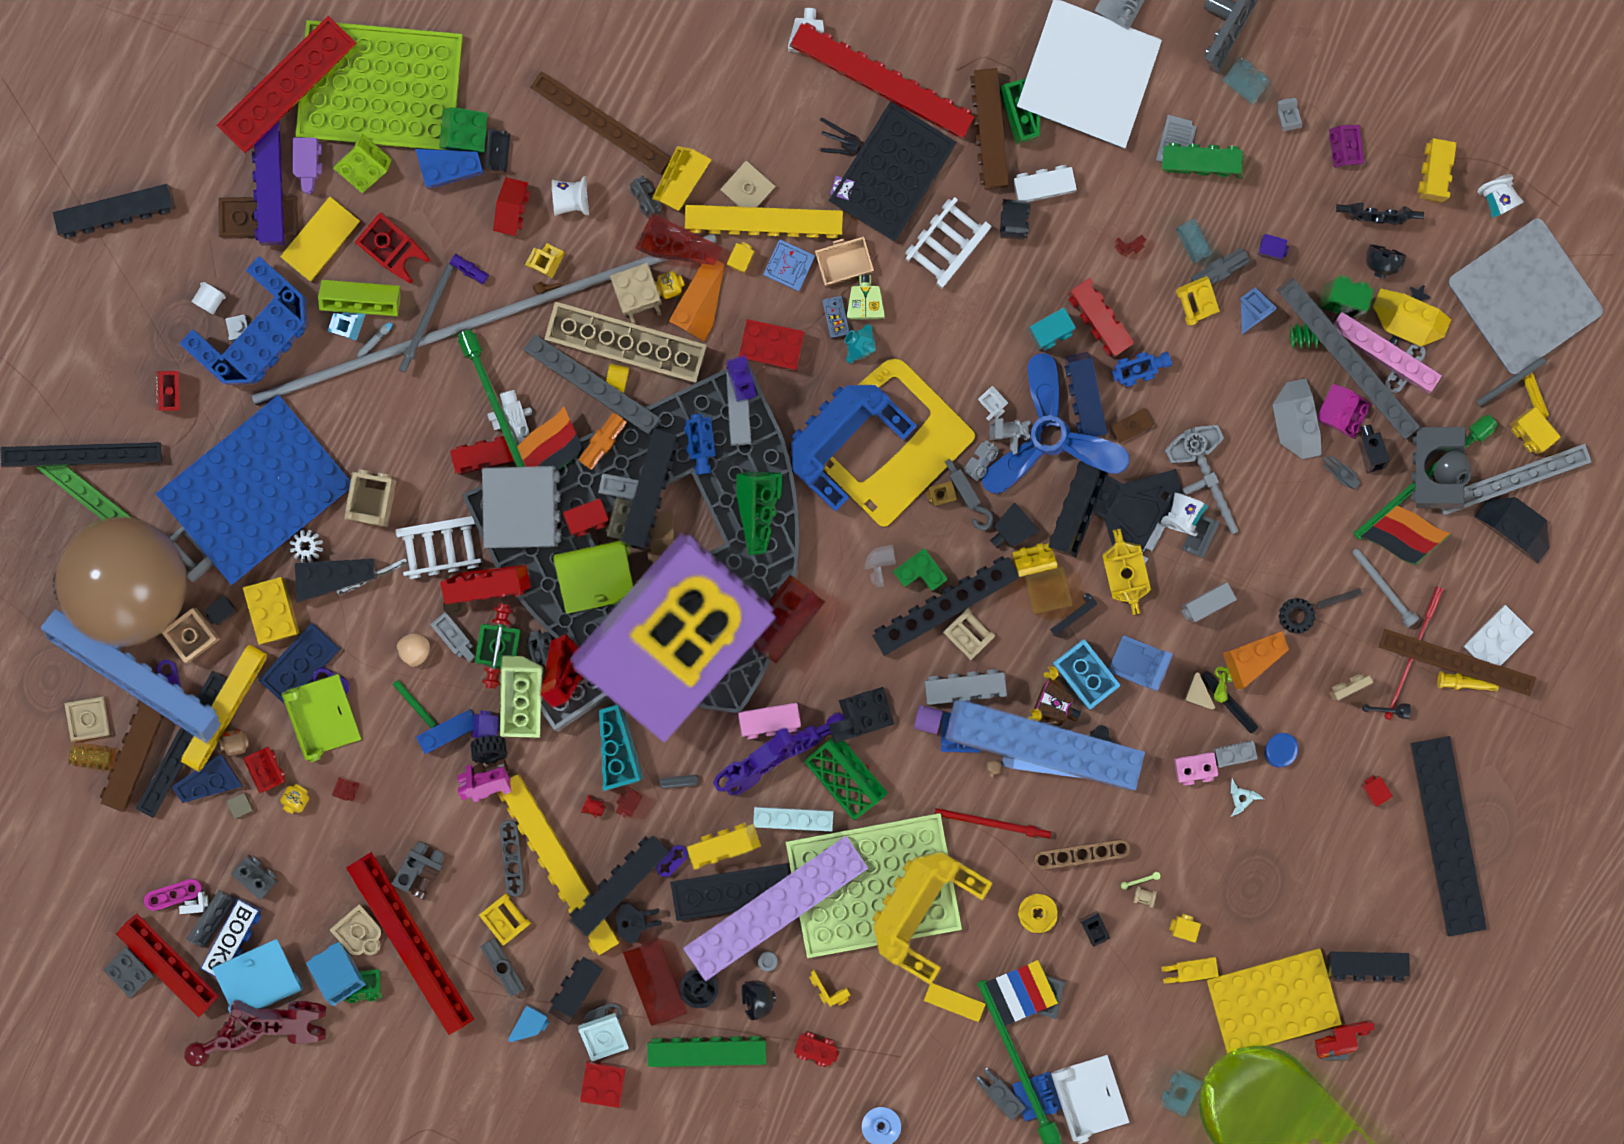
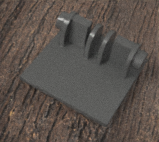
M125 947L103 971L131 998L154 974L147 965H143L144 962L141 963L139 961L140 958H137V955L129 947Z

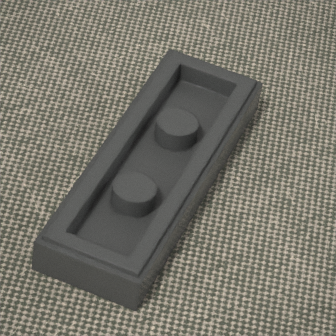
M219 890L187 937V940L195 945L204 947L236 898Z

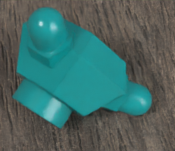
M866 324L858 331L851 330L845 337L844 343L847 344L848 348L846 362L852 364L855 360H862L868 357L870 353L876 350L875 338L870 324Z

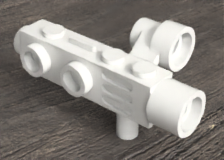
M515 390L500 394L503 404L501 408L518 446L529 435L525 417L532 415V409L530 407L522 409L520 401L517 400ZM488 413L489 421L492 422L494 430L500 429L495 413Z

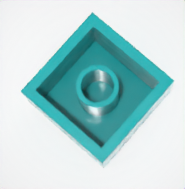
M1062 308L1030 326L1028 332L1038 350L1043 348L1046 351L1055 346V341L1059 339L1064 341L1070 338L1076 327L1065 308Z

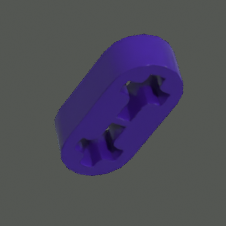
M675 845L657 864L656 869L660 876H670L686 860L688 856L686 847ZM682 849L684 851L682 853L684 857H678L674 861L672 859L676 854L674 850ZM671 861L672 864L669 866L670 872H661V864H667Z

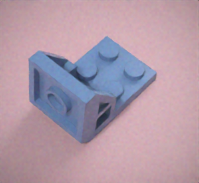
M1123 635L1108 670L1138 685L1157 691L1173 654Z

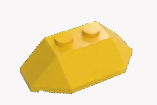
M1382 288L1379 290L1373 305L1385 332L1419 347L1444 338L1451 319L1436 307L1406 294Z

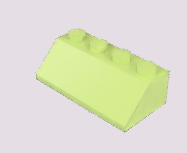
M502 656L501 737L540 738L542 667L524 657Z

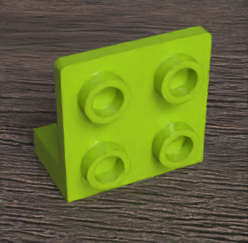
M362 134L357 139L354 148L335 164L334 170L358 191L364 193L388 171L392 159Z

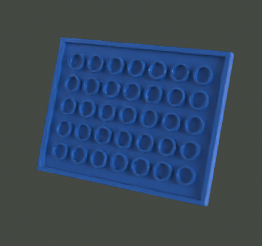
M278 395L155 494L227 581L233 585L348 492L351 481Z

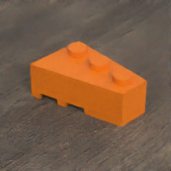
M1283 631L1223 652L1222 654L1235 689H1242L1249 685L1284 655L1289 648Z

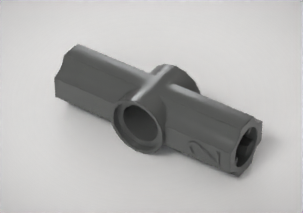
M1241 247L1226 257H1221L1209 264L1206 269L1193 275L1191 280L1193 282L1207 276L1212 285L1233 274L1232 272L1248 264L1250 260Z
M495 938L480 946L494 973L498 976L510 997L525 989V986L512 967L511 961L506 957ZM498 963H506L508 967L507 972H500L498 970Z

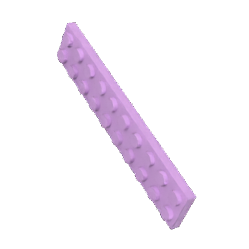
M845 836L683 949L706 981L860 875L868 867L847 836Z

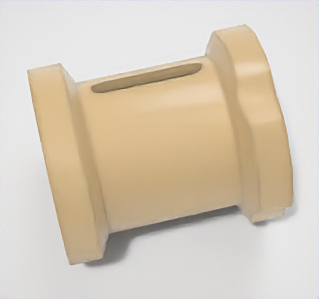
M1137 886L1133 903L1139 902L1149 905V908H1153L1157 891L1151 892Z

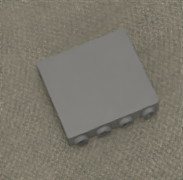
M556 467L482 468L484 548L558 546V542L561 541V532L558 530V522H560L561 516L560 511H557V503L560 502V492L557 491L560 474L559 471H556Z

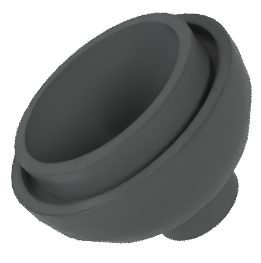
M1450 451L1437 462L1434 470L1435 480L1439 484L1465 485L1471 478V462L1462 451Z

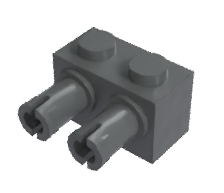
M248 855L231 875L257 898L262 900L279 880L276 879L277 875L268 868L266 870L261 866L262 862L253 855L251 857Z

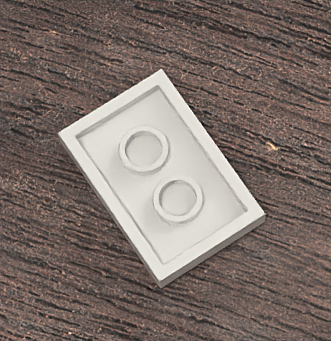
M1503 605L1463 647L1473 657L1501 666L1533 632L1506 605Z

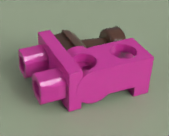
M504 758L497 761V765L485 767L481 763H477L474 767L472 765L466 766V772L457 775L460 785L458 787L460 798L462 800L472 798L475 803L480 801V799L488 797L489 794L501 790L504 794L511 792V780L507 774L509 773V768Z

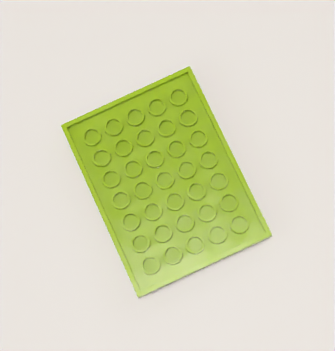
M306 20L305 38L322 21ZM337 23L357 45L299 101L296 138H317L318 140L356 143L357 139L364 134L375 145L447 150L439 148L442 111L449 107L457 108L463 34Z

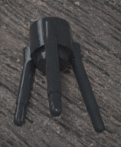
M821 117L820 121L845 136L842 138L822 131V135L842 142L841 148L844 149L821 148L820 151L848 156L850 153L855 154L860 139L855 138L856 135Z

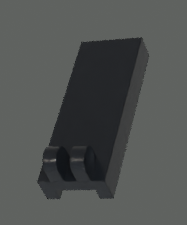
M1089 593L1083 595V600L1086 603L1049 629L1054 636L1097 605V602Z

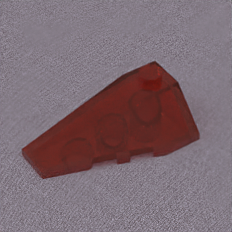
M652 213L635 249L654 258L715 265L723 247Z

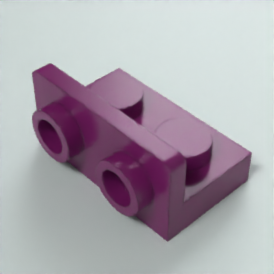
M1342 125L1329 129L1334 168L1364 164L1360 125Z

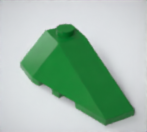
M746 472L737 474L736 494L749 555L766 553L772 531L770 528L772 516L775 517L776 510H774L776 500L780 499L782 473Z

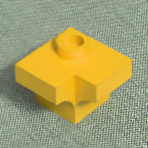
M546 243L542 250L533 248L525 265L552 279L565 252Z

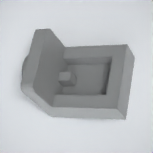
M1286 98L1277 102V114L1282 131L1302 128V121L1297 108V98Z

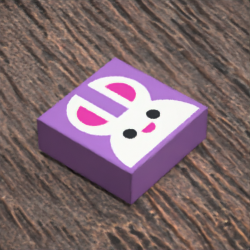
M835 177L830 193L831 196L842 180V177ZM846 179L836 197L849 200L848 191L853 187L855 181Z

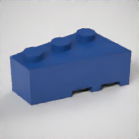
M415 149L425 186L428 190L485 174L478 152Z

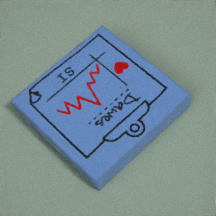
M779 239L763 276L799 292L815 255Z

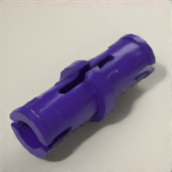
M455 254L449 263L462 271L463 275L473 278L481 285L489 277V274L476 267L475 263L466 261L458 254Z

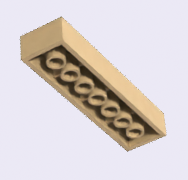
M559 302L554 304L545 335V341L694 384L698 381L707 350L706 344Z

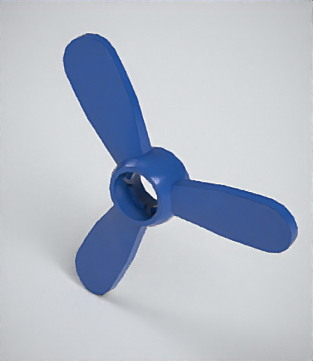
M1043 353L1033 356L1028 362L1027 369L1030 392L1039 419L1033 424L1031 440L1018 447V454L1014 455L1010 451L990 466L982 478L983 487L992 494L1003 493L1022 478L1043 454L1051 456L1058 455L1064 451L1090 466L1111 474H1119L1125 471L1129 465L1130 457L1124 447L1099 437L1071 433L1068 424L1059 418L1060 388L1058 370L1054 358ZM1050 425L1058 428L1061 427V439L1057 444L1053 446L1041 444V433L1046 427Z

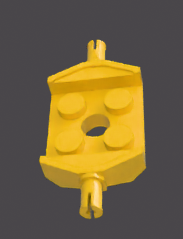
M1115 529L1113 530L1115 544L1102 554L1112 598L1118 601L1129 602L1132 615H1136V611L1137 614H1140L1139 599L1151 590L1141 545L1125 542L1121 529H1117V531ZM1124 568H1130L1133 573L1131 577L1124 578L1121 575V571Z

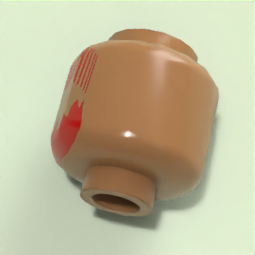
M241 729L225 731L222 735L223 739H219L221 751L225 750L228 756L243 754L246 752V748L249 747L246 732L243 733Z

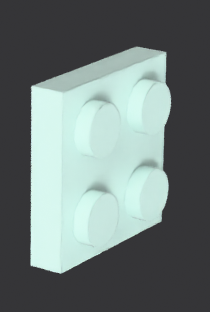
M616 1013L578 1026L591 1061L629 1049Z

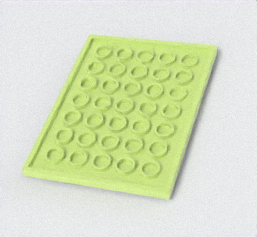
M940 813L786 841L791 873L845 836H847L868 867L860 875L799 916L807 958L878 945L872 918L877 910L881 911L884 904L882 902L888 893L892 894L895 887H893V884L897 877L902 878L905 873L903 867L908 859L912 861L914 857L938 851L948 855ZM949 880L947 884L944 883L911 939L962 930L952 881Z

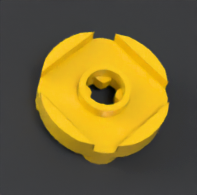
M1035 893L1027 896L1021 902L1018 916L1025 929L1033 933H1041L1050 930L1055 925L1058 912L1056 904L1050 897ZM1041 908L1043 916L1041 918H1034L1033 910Z

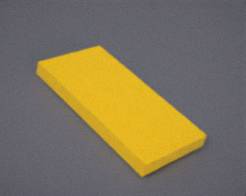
M329 197L280 257L312 282L361 221L333 198Z

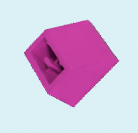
M1333 384L1321 407L1317 420L1354 439L1360 430V426L1368 413L1371 403L1352 390Z

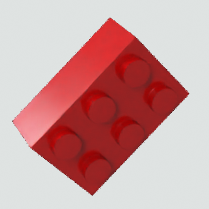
M747 319L739 357L746 356L747 361L797 371L805 332Z

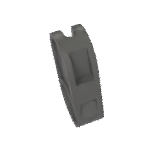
M609 1003L591 1009L586 1013L584 1022L587 1023L608 1016L607 1010L610 1007L617 1008V1018L619 1020L622 1016V1008L617 1003Z

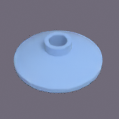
M877 1107L865 1115L862 1121V1132L865 1139L871 1144H892L900 1135L901 1122L893 1110L886 1107ZM880 1122L885 1124L883 1129L877 1127Z

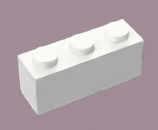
M1067 165L1057 166L1054 171L1049 172L1047 169H1041L1036 171L1034 175H1028V173L1018 174L1017 178L1013 180L1017 200H1026L1027 202L1070 194L1077 190L1072 167L1067 168Z

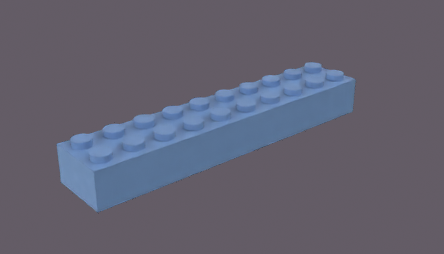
M54 609L41 626V630L47 640L207 744L221 726L218 720L219 717L215 714L216 711L208 705L202 706L199 704L200 700L191 694L190 696L185 695L181 687L176 684L170 685L167 683L168 680L159 673L157 675L151 672L152 669L146 664L142 663L140 665L135 662L136 659L129 653L123 654L118 651L120 649L118 646L106 645L89 639L73 627L63 611L59 612Z
M962 700L954 702L945 738L948 741L1124 790H1136L1145 752Z

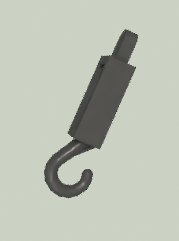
M950 458L945 460L944 462L951 472L949 478L968 509L981 512L988 517V522L984 525L978 524L977 520L973 519L974 527L983 531L988 530L994 523L993 514L988 509L979 505L981 502L961 469L957 470Z

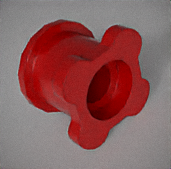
M588 795L581 813L585 814L586 812L593 815L596 819L597 816H602L606 806L603 805V800L600 802L592 798V795Z

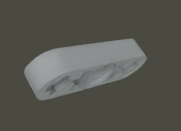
M1415 344L1409 346L1406 353L1410 356L1413 355L1412 349H1420L1419 354L1421 356H1416L1415 359L1421 362L1426 354L1425 348ZM1393 371L1385 380L1384 385L1392 394H1395L1403 388L1407 381L1399 379L1396 383L1398 388L1390 389L1391 384L1389 381H1394L1397 378Z

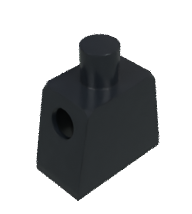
M1372 425L1361 427L1363 437L1359 441V448L1366 473L1386 469L1390 458L1381 433L1374 434Z
M1013 503L993 526L998 533L990 539V542L996 549L1005 542L1010 547H1013L1039 530L1019 506Z

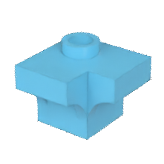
M334 313L328 332L357 341L366 314Z

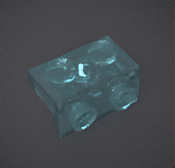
M1242 58L1235 63L1223 78L1226 84L1252 105L1270 84L1268 77L1263 72H1258L1248 60H1243Z

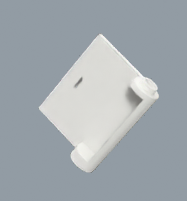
M1108 1055L1068 1066L1051 1073L1073 1141H1077L1078 1144L1089 1141L1088 1137L1094 1133L1129 1123Z

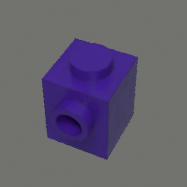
M1264 234L1257 255L1280 261L1283 257L1287 256L1289 246L1286 245L1287 240Z
M481 710L480 714H474L472 737L479 738L480 736L485 737V735H489V737L495 735L497 737V731L500 730L498 716L492 715V711Z

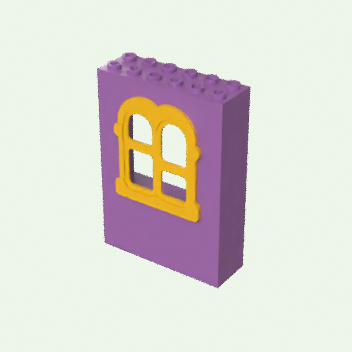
M682 533L571 657L575 669L663 742L671 736L775 618L772 613L774 609L762 597L758 599L759 596L755 594L756 592L748 585L744 587L739 577L733 572L729 575L730 572L726 569L725 565L719 560L714 562L715 559L705 548L700 550V546L690 535L685 537ZM691 588L699 589L705 597L703 607L695 616H690L676 603L677 599L686 590ZM722 609L729 616V624L712 644H708L694 632V629L711 610ZM671 610L685 621L686 626L667 647L663 648L648 633L662 616ZM687 638L703 650V655L691 668L685 667L673 656V652Z

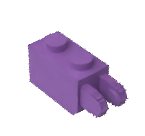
M293 138V174L301 180L303 192L309 195L314 192L315 180H319V174H322V163H319V155H322V143H319L317 138Z

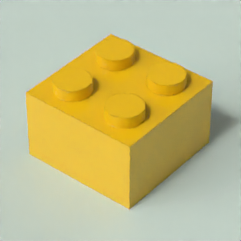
M1536 407L1527 409L1510 423L1512 433L1525 442L1523 446L1529 453H1542L1561 438Z

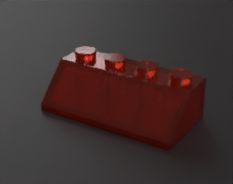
M792 575L788 576L768 602L774 609L772 611L775 616L774 620L751 644L775 664L779 662L825 603L824 600Z
M660 938L623 952L651 1026L687 1014L688 1010L681 998L679 987Z

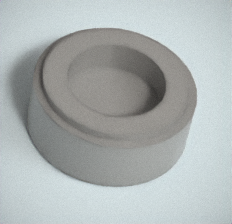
M766 951L760 954L758 965L763 971H772L777 966L778 960L773 952Z

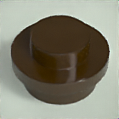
M462 602L443 603V609L448 615H457L462 611Z

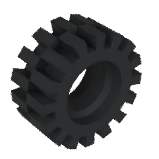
M1302 598L1287 600V602L1283 603L1278 615L1280 624L1291 633H1304L1314 625L1313 622L1316 619L1313 605ZM1295 608L1301 609L1305 615L1304 620L1298 624L1290 619V612Z
M485 735V737L480 736L479 739L475 738L470 744L472 760L475 763L479 762L487 765L492 762V764H495L496 761L503 758L506 759L507 757L506 740L499 735L497 737L495 735L491 737L489 735Z

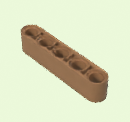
M1115 839L1041 850L1034 855L1033 861L1040 869H1050L1126 857L1130 852V846L1123 839ZM1124 843L1125 851L1118 854L1115 850L1116 845ZM1099 846L1106 848L1104 856H1097L1096 849ZM1079 849L1086 850L1087 856L1084 859L1077 858L1076 854ZM1060 852L1067 853V860L1065 862L1057 860V855ZM1040 855L1048 857V862L1045 865L1038 864L1037 860Z

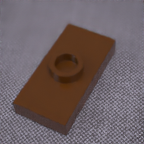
M1143 408L1111 425L1110 428L1117 441L1121 443L1153 426L1154 423L1146 408Z

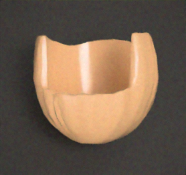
M408 634L397 643L399 656L409 666H418L426 660L430 651V643L427 638L420 634Z

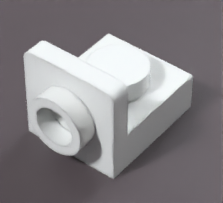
M245 314L226 318L229 332L228 339L234 342L248 327Z
M205 891L198 892L199 903L196 900L185 901V905L179 906L180 914L204 912L209 906V896L205 894Z

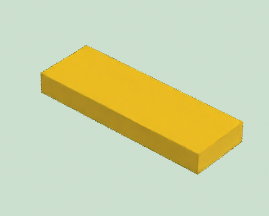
M935 983L929 984L924 997L925 1002L979 1022L986 1003Z

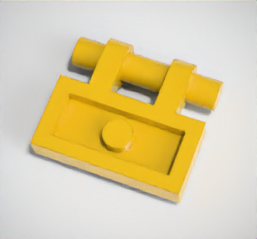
M1039 543L1035 547L1027 549L1023 547L1019 548L1018 551L1012 552L1019 577L1058 568L1054 553L1048 547L1049 543Z

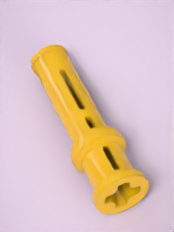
M1443 671L1438 673L1437 687L1439 689L1443 687L1454 688V690L1469 688L1497 692L1499 686L1472 677L1462 676L1459 673L1447 674Z

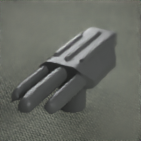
M1329 456L1330 459L1340 466L1338 468L1329 459L1323 457V460L1333 467L1336 472L1325 463H1323V466L1345 487L1355 490L1361 483L1357 478V474L1347 465H1343L1333 456Z

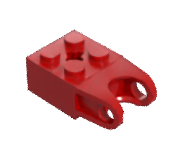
M382 212L378 213L354 242L382 267L409 284L413 282V279L405 269L406 260L409 257L415 256L426 263L431 261L413 238ZM380 236L388 238L387 244L381 245L379 243L381 241L379 239Z

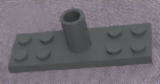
M1206 0L1205 10L1226 19L1222 29L1217 30L1214 36V43L1207 48L1204 55L1211 71L1219 72L1259 0H1237V2L1233 0Z

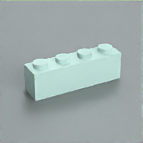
M754 807V827L832 831L833 810Z

